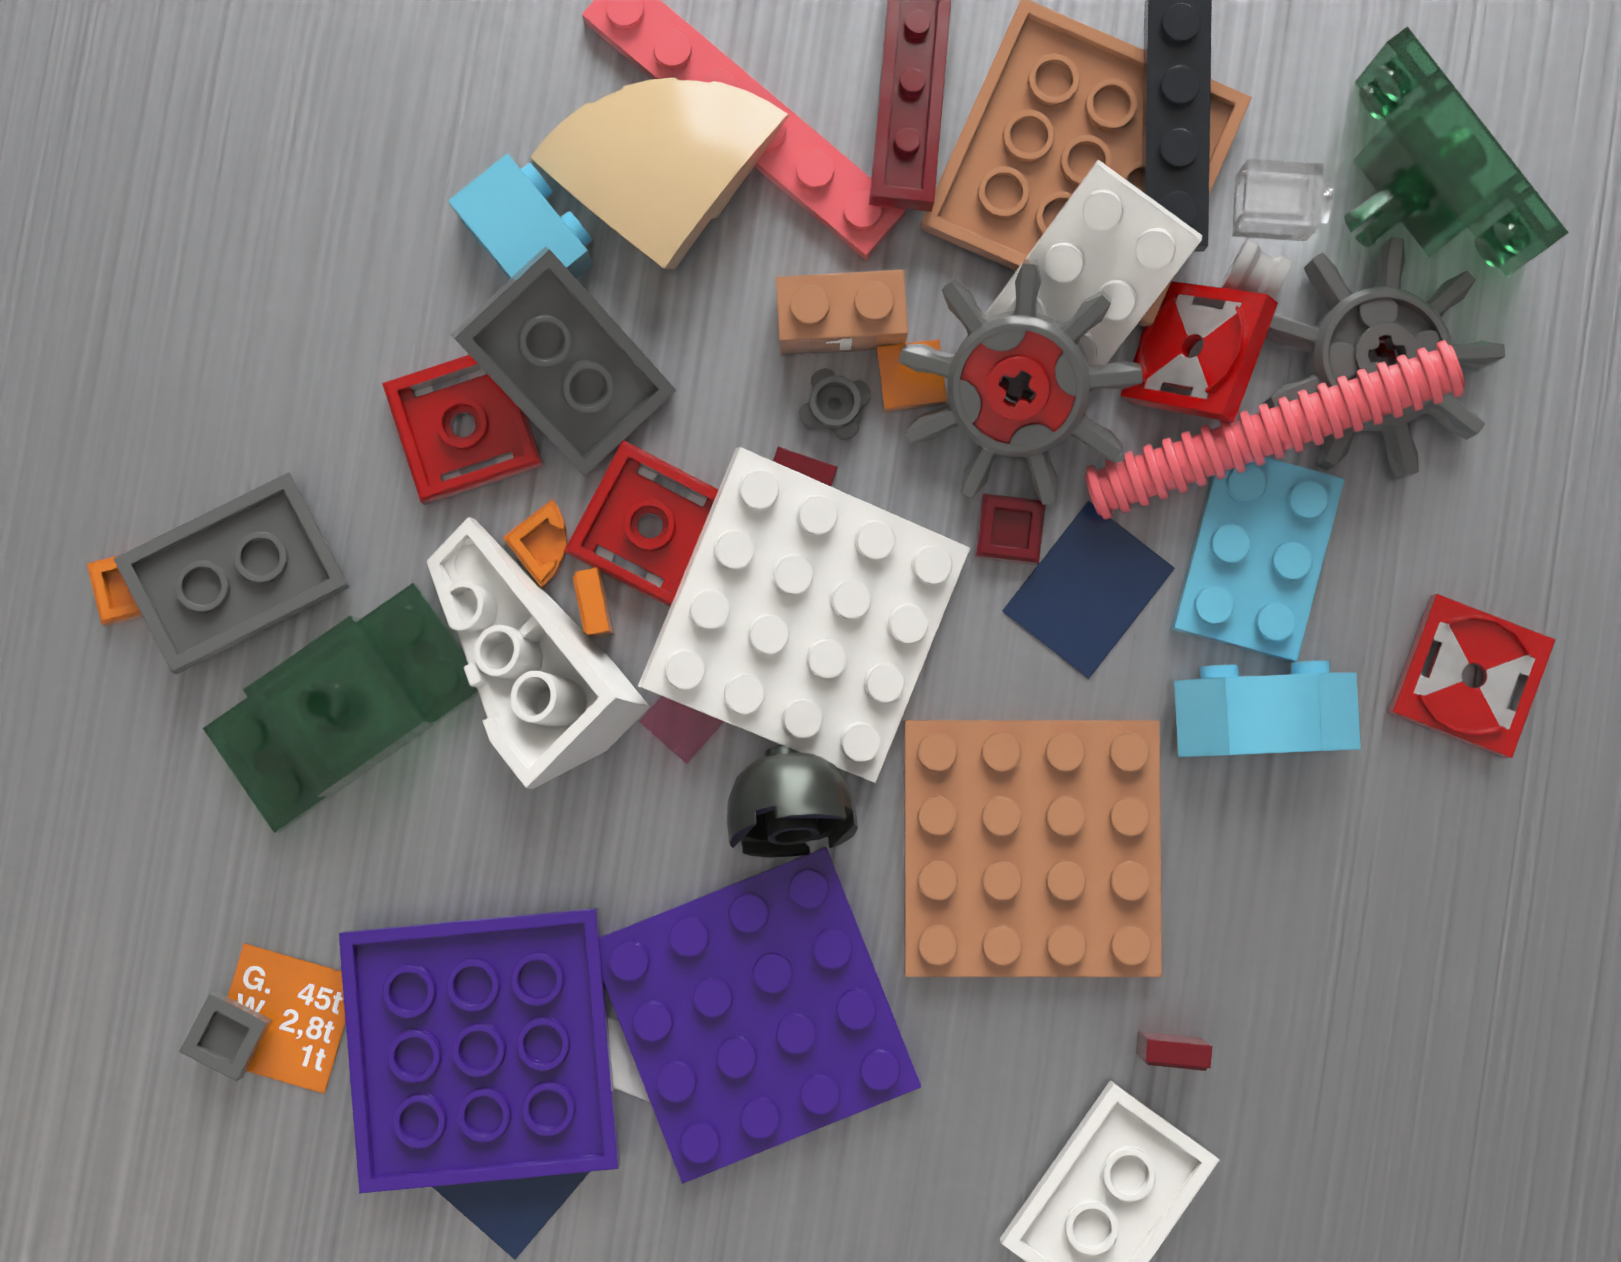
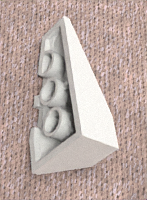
M468 517L426 561L448 625L451 629L457 630L468 661V665L464 666V670L469 684L477 688L485 709L487 719L483 720V724L489 741L526 788L534 789L604 753L650 708L616 664L475 519Z

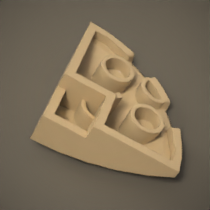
M676 78L647 80L623 86L617 92L606 95L593 103L589 102L564 119L545 137L530 158L571 195L664 269L675 270L711 218H718L790 115L765 99L746 90L721 82L712 81L707 83L677 80Z

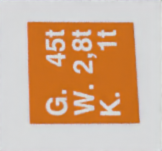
M244 943L228 997L273 1020L247 1072L325 1094L346 1023L342 971Z

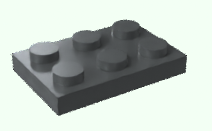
M544 247L451 334L584 477L677 391L547 247Z
M289 472L113 558L171 672L176 675L350 588Z

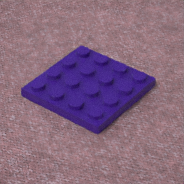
M827 847L600 937L603 982L682 1184L922 1087Z
M598 907L343 931L339 933L359 1194L619 1169L620 1154L606 993L602 973Z

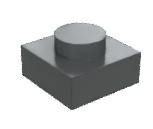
M214 991L209 993L179 1052L238 1081L246 1073L273 1020Z

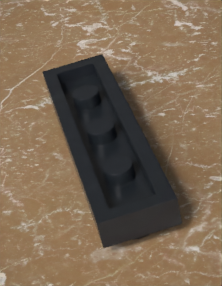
M1146 0L1144 8L1142 192L1200 233L1202 240L1193 252H1204L1208 247L1212 0Z

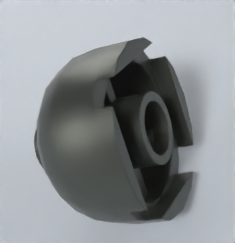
M779 745L766 750L764 753L765 758L753 762L736 777L727 802V827L729 845L734 848L741 841L743 854L769 858L805 855L810 853V847L805 842L828 837L830 849L854 837L858 829L855 802L849 784L833 763L820 756L801 753L790 747Z

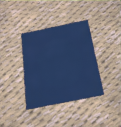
M1088 501L1002 612L1089 679L1175 568L1113 519L1104 520L1101 515L1097 514L1094 504Z
M590 1172L435 1186L432 1188L515 1260Z

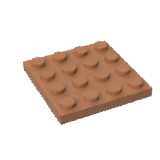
M1020 0L937 185L932 212H925L920 229L1017 271L1097 160L1104 163L1142 191L1144 50L1031 0ZM1212 79L1210 91L1209 195L1252 99L1251 96ZM1171 281L1141 318L1138 325L1144 328L1146 325L1152 326Z
M904 720L905 977H1162L1160 720Z

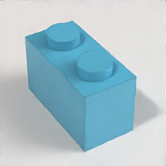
M507 153L448 200L457 217L509 280L544 247L550 249L576 279L594 265L588 250L585 248L593 241L570 211L560 217L547 202L546 198L553 194V191L531 163L520 169Z

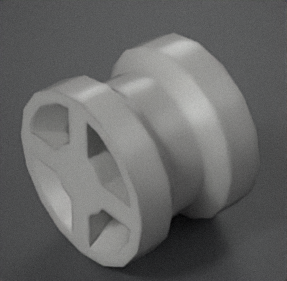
M1247 237L1232 261L1219 288L1264 293L1275 299L1290 271L1293 260L1283 255L1271 257L1261 251L1258 242Z

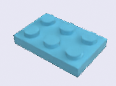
M1265 457L1264 465L1257 466L1255 461L1245 464L1246 471L1237 473L1236 469L1233 468L1226 471L1227 477L1218 480L1216 475L1210 477L1170 629L1292 663L1298 660L1345 479Z

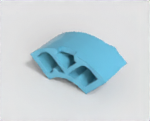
M1330 661L1290 663L1291 674L1239 677L1238 665L1199 667L1200 679L1174 681L1178 757L1361 749L1357 673H1330Z

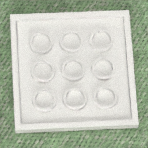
M742 447L736 448L638 686L780 745L790 747L798 752L820 756L833 763L839 769L876 783L970 547Z

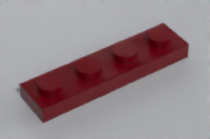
M887 0L869 205L932 212L935 201L951 0Z

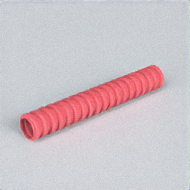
M1443 340L1436 343V350L1428 352L1423 347L1416 350V357L1407 359L1405 354L1396 357L1397 364L1388 367L1383 361L1376 365L1377 371L1368 374L1366 369L1358 370L1356 372L1357 378L1349 381L1346 376L1338 377L1336 380L1337 385L1328 388L1326 383H1321L1317 385L1318 392L1308 395L1306 390L1297 392L1298 399L1288 402L1287 397L1279 398V406L1269 409L1266 403L1259 405V413L1250 416L1247 410L1239 413L1240 419L1234 421V423L1219 420L1221 426L1211 429L1208 424L1200 427L1201 433L1192 436L1189 431L1181 433L1182 440L1173 443L1170 438L1163 439V447L1153 449L1150 444L1144 446L1143 454L1135 456L1132 451L1124 453L1123 461L1116 463L1107 459L1105 460L1106 467L1098 470L1095 465L1087 466L1084 476L1096 512L1106 520L1113 517V510L1120 508L1122 513L1131 511V504L1140 502L1143 507L1149 505L1150 497L1158 495L1161 500L1169 498L1168 491L1178 488L1180 493L1187 492L1188 484L1197 481L1200 487L1207 485V478L1216 475L1218 480L1227 477L1226 471L1233 468L1236 469L1237 473L1246 471L1245 464L1255 461L1257 466L1265 464V457L1274 455L1277 460L1284 458L1285 450L1294 448L1296 453L1304 451L1303 444L1313 441L1315 446L1324 444L1323 437L1333 434L1335 439L1342 438L1344 436L1343 430L1352 427L1354 432L1362 431L1364 429L1363 423L1372 420L1375 426L1382 424L1383 416L1392 413L1395 419L1402 417L1403 409L1412 407L1415 412L1424 408L1423 402L1432 400L1435 405L1444 401L1443 395L1452 393L1455 398L1464 394L1463 388L1466 386L1455 351L1451 345H1448Z

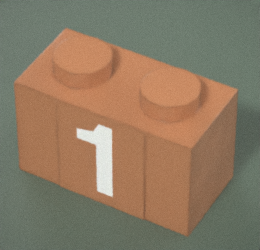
M904 269L776 277L780 355L870 351L877 349L878 346L906 343L908 323Z

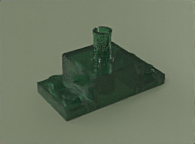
M1407 26L1388 40L1355 81L1360 89L1359 96L1366 110L1378 120L1384 119L1386 124L1354 159L1355 163L1378 192L1354 210H1350L1345 214L1344 219L1349 231L1353 232L1368 219L1374 218L1375 221L1365 227L1363 232L1355 237L1363 246L1371 247L1376 243V240L1402 222L1430 258L1469 228L1476 237L1474 241L1475 247L1482 259L1491 267L1500 268L1504 275L1508 277L1569 232Z
M412 583L363 618L348 616L244 688L243 691L247 698L206 725L203 730L272 831L280 833L479 695L476 687L470 686L464 666L468 665V661L464 651L420 587Z

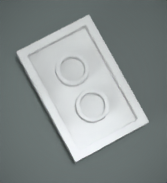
M1097 160L1025 258L1038 261L1042 282L1037 295V312L1063 324L1076 313L1084 300L1103 290L1112 299L1111 305L1102 322L1084 334L1079 343L1086 354L1088 364L1106 365L1201 242L1202 235L1104 163ZM1022 264L986 311L985 315L988 318L1015 310V280Z
M1110 1080L1000 1237L1002 1245L1026 1262H1150L1220 1159Z

